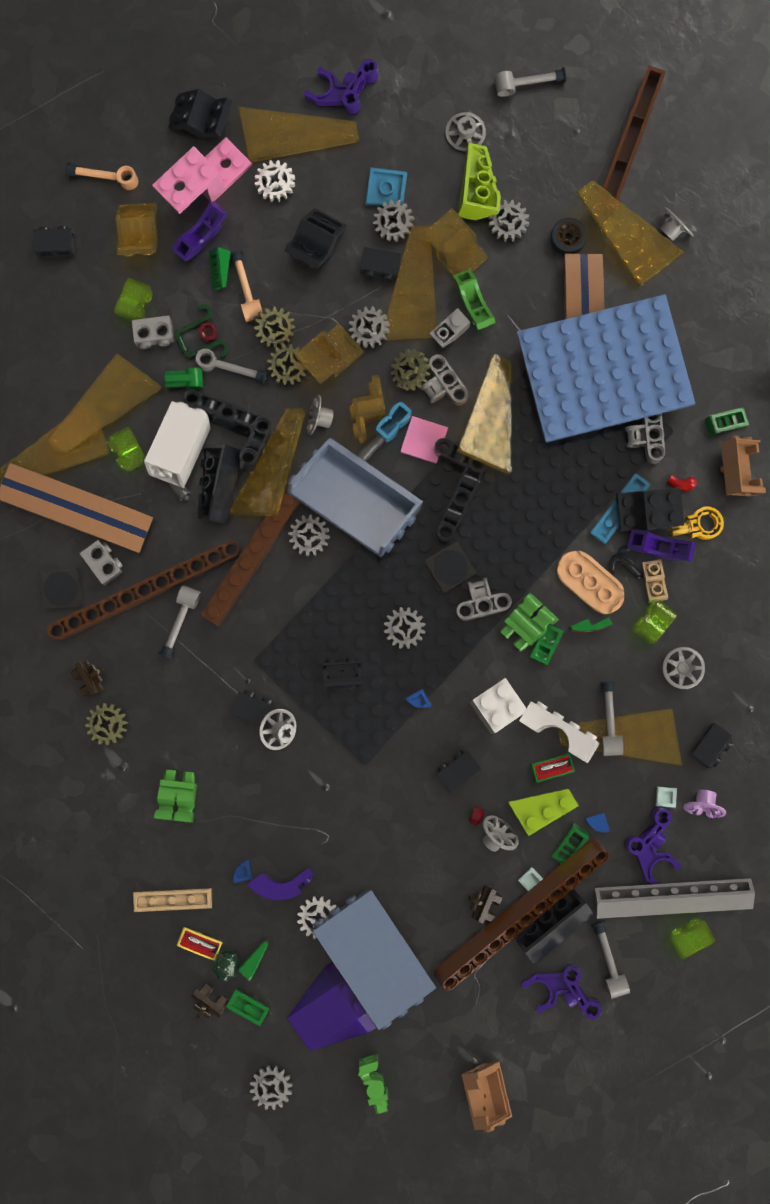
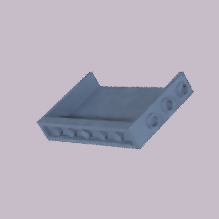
M331 438L319 450L315 449L310 456V460L304 462L299 468L298 474H293L288 481L287 493L380 557L385 552L389 553L395 545L393 542L396 539L400 540L405 533L404 529L407 526L411 527L423 503L421 499Z
M366 889L357 897L353 895L345 901L346 904L341 908L336 907L329 912L330 916L326 919L320 918L312 924L314 927L310 930L316 936L373 1021V1025L378 1030L381 1028L384 1030L392 1024L391 1021L393 1019L404 1016L408 1012L407 1009L411 1006H417L424 1001L423 998L435 990L436 987L372 890Z

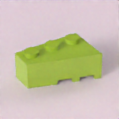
M569 789L507 802L527 836L579 806Z

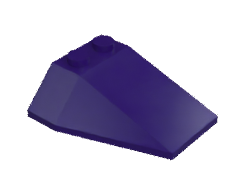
M333 962L323 968L287 1018L309 1051L367 1034L376 1028Z

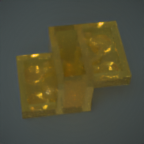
M157 203L119 205L116 216L119 239L117 245L118 255L130 257L134 254L148 256L156 253L159 240L156 221Z
M453 208L423 234L436 248V257L453 275L467 269H471L473 272L489 257L476 243L477 235Z
M338 324L328 333L324 330L297 352L295 357L321 385L332 374L337 377L358 359L364 351L344 328Z
M379 375L371 376L372 382H368L370 395L353 398V404L349 405L351 419L356 421V423H353L354 436L359 438V443L367 442L365 423L381 421L386 417Z

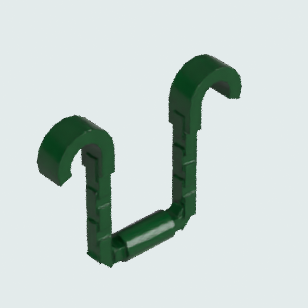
M205 304L199 305L198 309L200 311H208V315L176 330L174 336L177 337L176 342L182 354L184 353V357L191 359L196 357V354L201 349L212 350L218 346H223L225 350L220 353L221 359L225 358L229 354V347L224 341L219 340L188 353L189 350L183 337H180L181 333L207 323L212 319L213 313L211 308Z

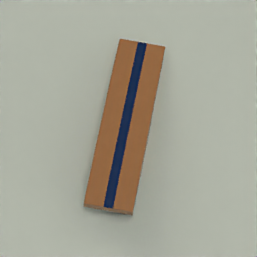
M565 254L564 320L604 310L603 254Z
M9 463L0 486V501L137 553L141 551L153 520L151 516Z

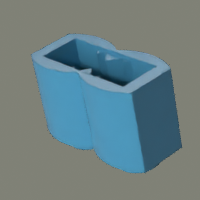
M403 402L397 403L390 410L389 416L384 417L378 423L376 433L386 443L390 442L396 437L398 430L409 422L412 410Z

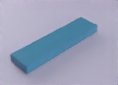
M635 473L621 493L647 490L651 484ZM616 499L589 533L604 545L619 527Z

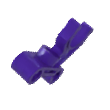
M372 59L364 60L355 74L348 72L345 75L341 85L338 84L334 73L320 67L317 70L318 76L330 82L328 91L322 95H315L306 90L304 96L306 100L315 103L317 106L343 105L348 114H356L361 108L358 96L365 84L374 83L379 78L377 64Z
M662 807L652 809L650 817L653 822L639 837L630 835L624 841L625 849L637 856L643 877L651 885L660 884L652 876V868L658 861H669L676 870L681 868V864L671 854L663 851L656 852V849L667 838L662 831L672 821L670 811ZM664 812L662 814V816L664 817L663 820L658 821L660 819V817L658 816L659 813ZM633 842H638V846L636 849L633 847L631 848V844Z
M567 964L563 972L535 973L522 981L523 988H528L529 985L535 982H541L549 988L550 996L548 1000L536 1007L538 1013L553 1007L556 1004L558 994L562 993L568 1005L573 1007L579 1004L587 1018L596 1019L601 1014L600 1002L595 998L587 999L578 984L581 978V971L576 964ZM569 970L576 971L574 978L568 977ZM589 1005H592V1007L596 1006L597 1010L595 1012H592V1010L588 1011L587 1007Z

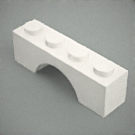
M531 701L527 707L528 711L522 715L519 721L537 733L550 727L562 729L569 740L568 752L588 763L600 744L596 741L597 737L588 731L586 734L579 731L580 726L572 721L569 724L564 722V716L554 711L551 714L546 711L548 707L538 701L535 704Z

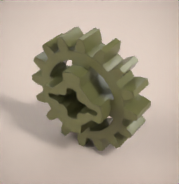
M272 306V310L265 307L264 314L259 312L260 319H254L258 325L253 326L254 329L258 330L255 333L256 337L261 336L259 341L261 343L266 341L265 345L267 347L272 343L274 348L277 347V343L282 346L284 340L290 342L288 336H294L291 329L295 328V325L290 324L294 320L292 317H288L290 313L288 311L283 313L282 307L276 310L275 306ZM273 315L272 318L266 319L268 316ZM282 317L285 319L286 327L282 325ZM276 324L280 329H272L269 325ZM262 326L267 330L266 336L263 333ZM283 334L281 337L275 339L276 336Z
M282 344L281 350L278 347L275 348L276 354L270 353L273 359L268 360V363L272 365L268 367V371H273L271 378L277 377V383L282 380L284 386H286L287 382H290L291 386H293L294 380L299 383L301 382L299 377L306 376L303 370H308V367L304 365L308 362V359H303L305 352L299 353L300 347L294 350L292 344H290L289 348ZM286 353L285 357L277 359L281 354ZM293 354L299 358L300 363L294 360ZM288 357H290V364L293 366H290L286 373L285 365L283 364H286ZM275 367L282 370L283 376L277 372ZM299 371L296 375L289 377L292 372Z
M406 349L405 354L399 353V359L394 358L396 364H391L394 371L390 373L395 376L392 380L397 383L396 386L407 391L409 389L415 391L416 386L422 387V381L427 382L425 376L430 375L427 369L431 365L427 364L429 359L424 357V353L412 349V351Z
M103 703V708L97 705V711L90 710L92 716L86 717L90 722L85 727L90 728L87 735L93 734L92 741L99 739L98 744H102L105 741L106 745H110V740L113 743H117V737L123 738L121 732H127V729L123 728V726L128 724V722L123 721L126 714L120 715L121 708L114 710V704H111L108 708L107 703ZM105 711H110L115 716L109 717ZM98 717L97 725L94 726L95 719ZM104 720L110 721L109 728L103 727L105 724ZM119 723L118 730L115 732L116 724ZM103 731L108 737H102L98 733Z

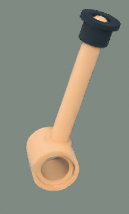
M67 162L65 167L66 177L83 175L117 180L125 190L135 189L139 182L134 169L130 166L120 167L117 173L81 168L70 162ZM126 176H132L130 180L124 181Z
M236 250L230 253V258L236 266L246 300L244 304H241L247 323L254 321L255 318L260 319L259 312L263 313L259 299L253 300L242 264L244 261L242 257L243 251Z

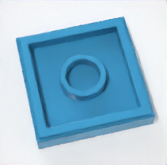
M370 167L365 205L384 208L383 202L389 205L390 200H393L394 204L400 200L402 206L404 203L407 172Z

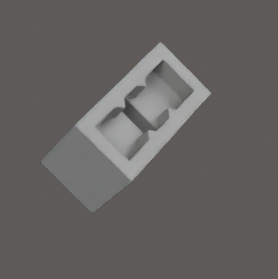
M170 316L132 320L134 343L137 347L147 349L151 345L168 346L174 342ZM160 329H167L165 335H158ZM142 331L149 332L147 337H139Z
M97 540L82 551L80 555L99 581L106 586L124 573L121 569L123 565L117 557L113 559L110 555L112 550L106 542L102 544V542ZM96 550L102 551V556L99 559H94L93 557ZM107 565L113 566V571L110 574H105L104 570Z

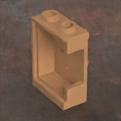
M740 436L728 437L729 440L721 442L723 466L720 467V472L724 473L726 495L755 496L766 493L762 478L751 480L749 455L759 452L758 443L761 441L752 440V437L740 439Z
M483 1063L461 1074L474 1130L491 1132L495 1130V1126L504 1125L505 1121L512 1117L500 1063Z

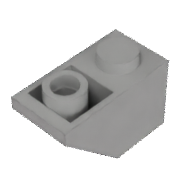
M457 308L429 334L443 348L469 329L470 321Z

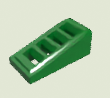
M216 247L209 250L213 290L226 287L230 260L229 250Z
M743 407L713 414L705 419L710 437L749 425ZM735 414H737L740 423H737ZM728 416H730L732 425L729 422Z
M573 823L551 857L562 864L567 859L561 856L559 852L561 851L570 857L589 839V833ZM574 832L577 833V834L580 835L582 838L579 839V838L576 837L573 833H574ZM569 838L578 844L575 846L570 841H568ZM564 845L573 850L572 853L564 848Z
M267 939L259 945L239 968V972L249 981L252 979L269 945Z

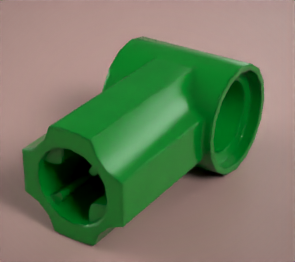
M187 368L184 371H165L166 388L203 389L202 368Z

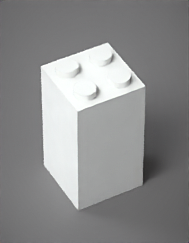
M171 402L144 460L150 476L182 488L185 487L211 430L208 415L205 411L199 408L192 409L183 402Z
M506 678L470 702L490 734L498 732L528 711Z

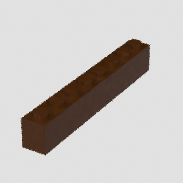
M648 65L595 210L613 215L666 71Z
M287 487L284 488L201 613V616L219 627L302 503L287 493Z

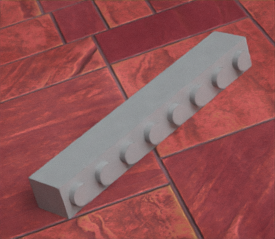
M751 878L595 888L594 906L597 919L753 909L755 891Z

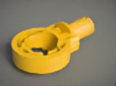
M706 506L696 510L692 515L686 516L684 526L668 527V530H674L669 533L671 537L690 534V538L697 537L702 540H710L721 533L724 520L717 509ZM709 514V517L713 519L714 528L711 531H705L701 527L700 518L702 515L706 516ZM717 529L714 535H709Z

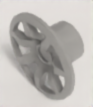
M463 112L456 114L447 123L446 138L449 144L456 150L467 152V148L459 147L464 139H466L467 144L472 143V137L480 139L478 145H482L485 140V125L473 113ZM453 122L457 129L449 132V127ZM479 126L482 127V136L475 132ZM458 135L459 138L456 144H454L450 136Z
M664 207L669 214V219L660 229L672 241L682 231H686L693 237L694 235L690 229L672 211Z
M320 395L315 396L310 406V410L314 408V412L309 411V415L313 418L308 420L306 426L307 434L310 436L313 434L316 426L329 428L333 420V410L321 407Z
M679 647L670 651L663 662L664 677L672 686L679 689H689L696 686L702 680L705 673L703 658L697 651L689 647ZM682 651H689L693 654L688 659H684ZM678 652L679 660L673 661L669 659L672 654ZM695 656L700 660L701 666H692L691 662ZM667 662L672 665V672H670L669 674L667 673L666 669ZM693 670H701L697 680L691 674ZM674 675L679 678V684L674 683L670 676ZM686 677L693 682L690 685H682Z
M275 709L265 715L259 727L260 740L264 746L272 750H280L291 743L297 727L292 713L285 709ZM278 713L277 722L273 721L270 716ZM283 713H286L290 718L283 721ZM268 721L272 728L263 730L265 722ZM263 734H272L268 742L265 741ZM277 739L279 742V746H271V744Z
M494 815L487 816L484 819L483 828L486 835L483 837V843L489 850L496 852L500 848L504 850H514L519 844L518 836L508 822ZM499 821L504 824L502 828L499 827ZM509 828L512 833H506L505 831Z

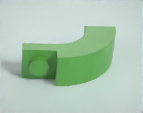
M471 269L453 275L460 299L472 324L479 330L496 323L493 314L482 297L477 279Z

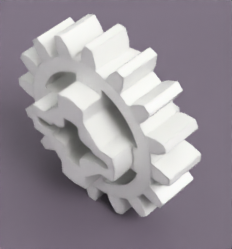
M270 160V165L268 166L263 163V170L257 169L259 175H255V180L257 181L255 182V187L259 188L257 190L258 194L263 193V199L270 197V201L273 202L274 198H277L278 202H280V197L283 196L287 199L286 193H293L290 187H295V182H293L295 175L292 174V168L287 169V163L281 166L279 160H277L276 164H273L272 160ZM284 175L287 177V183L283 180ZM263 179L267 182L266 187L263 186Z
M313 896V902L307 899V906H300L303 912H298L297 915L302 917V919L298 920L297 923L303 924L300 930L306 929V936L312 933L306 920H310L313 924L316 922V918H313V916H316L317 913H321V917L326 919L330 915L325 913L324 906L329 911L336 908V904L330 905V899L325 902L324 896H321L320 900ZM317 905L316 910L307 912L311 906Z

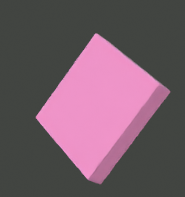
M412 416L400 453L437 464L439 457L436 456L434 451L435 443L438 439L445 438L448 427ZM441 444V445L438 446V450H439L440 452H441V449H442L443 444Z

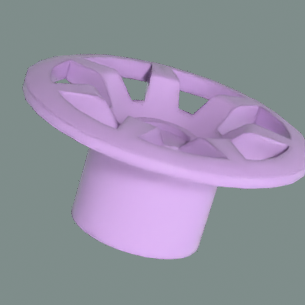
M698 790L696 802H688L683 806L686 812L693 815H701L703 811L708 818H720L726 815L724 808L715 805L717 794L710 790Z

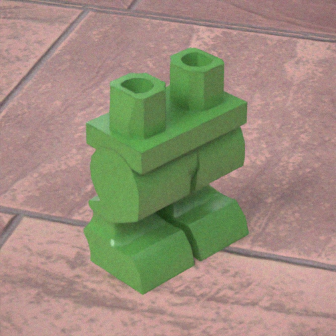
M529 593L524 598V602L519 604L505 620L506 624L500 632L507 639L515 632L520 635L513 644L520 651H523L529 645L532 647L545 634L547 626L555 624L559 619L535 596ZM538 611L537 615L533 617V613Z
M166 769L163 780L160 779L157 797L159 809L155 811L154 818L193 823V808L195 807L197 789L195 773L184 772L182 782L176 781L177 771ZM176 802H177V806H178V811H177V812H175V810H174V806L176 805Z
M377 1053L359 1059L358 1076L363 1084L367 1085L369 1106L374 1105L376 1114L388 1111L387 1086L384 1087L383 1075L373 1072L378 1068Z

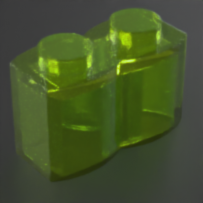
M128 278L114 310L116 316L131 322L132 320L143 319L145 315L144 306L151 301L153 295L150 286Z
M129 426L109 436L111 442L108 445L113 453L117 452L119 456L117 462L121 469L125 468L130 472L144 464L146 456Z
M661 600L657 603L653 601L647 608L649 613L646 617L641 616L634 624L637 627L634 631L651 645L657 642L678 615Z
M693 919L688 922L689 926L682 930L679 927L671 932L672 935L668 939L679 959L683 960L716 941L705 920Z

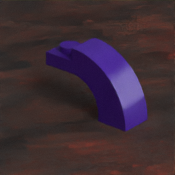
M215 201L210 202L198 222L189 231L179 236L172 250L185 262L201 252L222 228L221 223L228 213Z
M631 529L627 548L657 558L692 562L696 543L666 538L648 531Z
M309 867L288 882H277L272 880L264 871L247 885L264 898L286 900L302 893L303 890L299 885L305 886L309 883L314 873Z

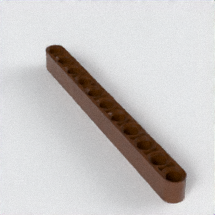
M226 541L51 623L47 628V634L52 639L64 640L237 559L241 554V548L235 541ZM229 546H236L237 550L235 554L229 555L227 554V548ZM212 554L219 555V560L216 563H211L209 560ZM195 562H201L202 564L199 571H193L192 565ZM178 570L184 571V576L181 579L175 578V573ZM160 578H166L167 584L164 587L158 586ZM148 586L149 593L144 596L141 595V588ZM126 594H131V602L124 604L123 597ZM109 602L114 603V609L111 612L106 611V605ZM92 610H95L97 613L94 620L88 618V614ZM78 618V627L72 628L71 621ZM60 626L62 632L59 636H55L53 631L56 627Z
M596 839L590 840L435 969L434 977L445 991H449L459 985L604 864L609 858V852Z

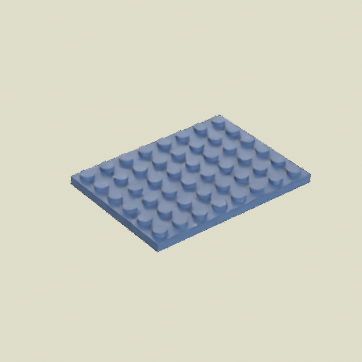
M666 294L517 331L545 442L696 404Z

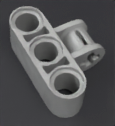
M442 355L432 356L429 361V365H431L429 369L434 377L423 384L421 390L425 391L429 396L431 404L447 395L454 405H464L468 397L467 389ZM439 361L443 366L440 369H436L432 364ZM449 376L454 381L451 384H446L443 379ZM456 392H462L464 394V398L458 400L454 397V394Z
M662 414L656 415V420H650L648 417L642 418L643 425L625 428V431L628 433L627 447H645L646 459L651 464L659 463L665 455ZM655 431L658 434V438L652 439L649 436V432ZM657 450L660 453V457L654 458L651 455V451Z
M487 578L474 583L467 582L471 600L460 603L457 607L456 615L460 620L468 621L504 612L511 606V598L506 593L491 595ZM500 597L505 598L507 606L500 607L497 604V599ZM479 603H487L489 610L486 612L480 611L478 608ZM468 607L470 615L462 616L459 611L460 608Z

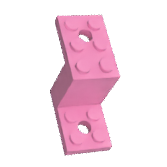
M226 137L205 157L193 146L152 186L180 214L201 194L210 202L215 201L252 167V163ZM229 160L231 165L228 168L221 167V162ZM179 182L185 184L184 189L181 191L174 189L175 185Z

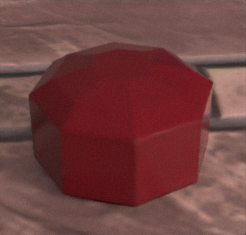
M209 322L201 324L198 330L200 338L206 342L215 340L217 336L215 325Z
M477 806L474 807L468 820L469 823L477 826L483 819L484 809Z

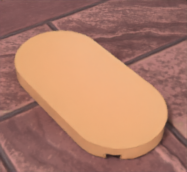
M571 551L563 555L557 565L559 580L592 610L600 614H610L621 607L624 601L622 584L591 556L583 551Z

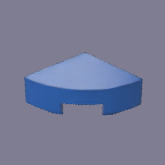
M423 689L405 698L408 703L417 708L432 706Z
M604 813L585 818L588 825L594 830L610 832Z
M249 860L242 862L236 868L233 875V883L253 879Z

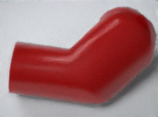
M672 474L667 482L674 488L681 487V492L694 489L697 480L692 476L688 479L680 480Z

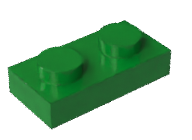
M238 989L234 991L226 1008L258 1026H261L270 1009Z

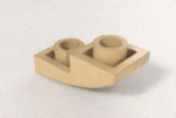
M661 559L642 562L648 602L668 600Z

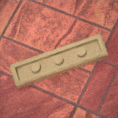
M212 888L133 892L134 912L212 908Z

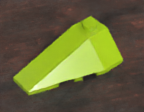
M468 143L457 217L476 221L499 214L501 195L500 191L497 190L496 177L493 176L492 163L487 146Z

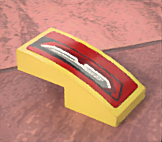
M183 927L176 945L215 961L222 942L203 935L201 932Z

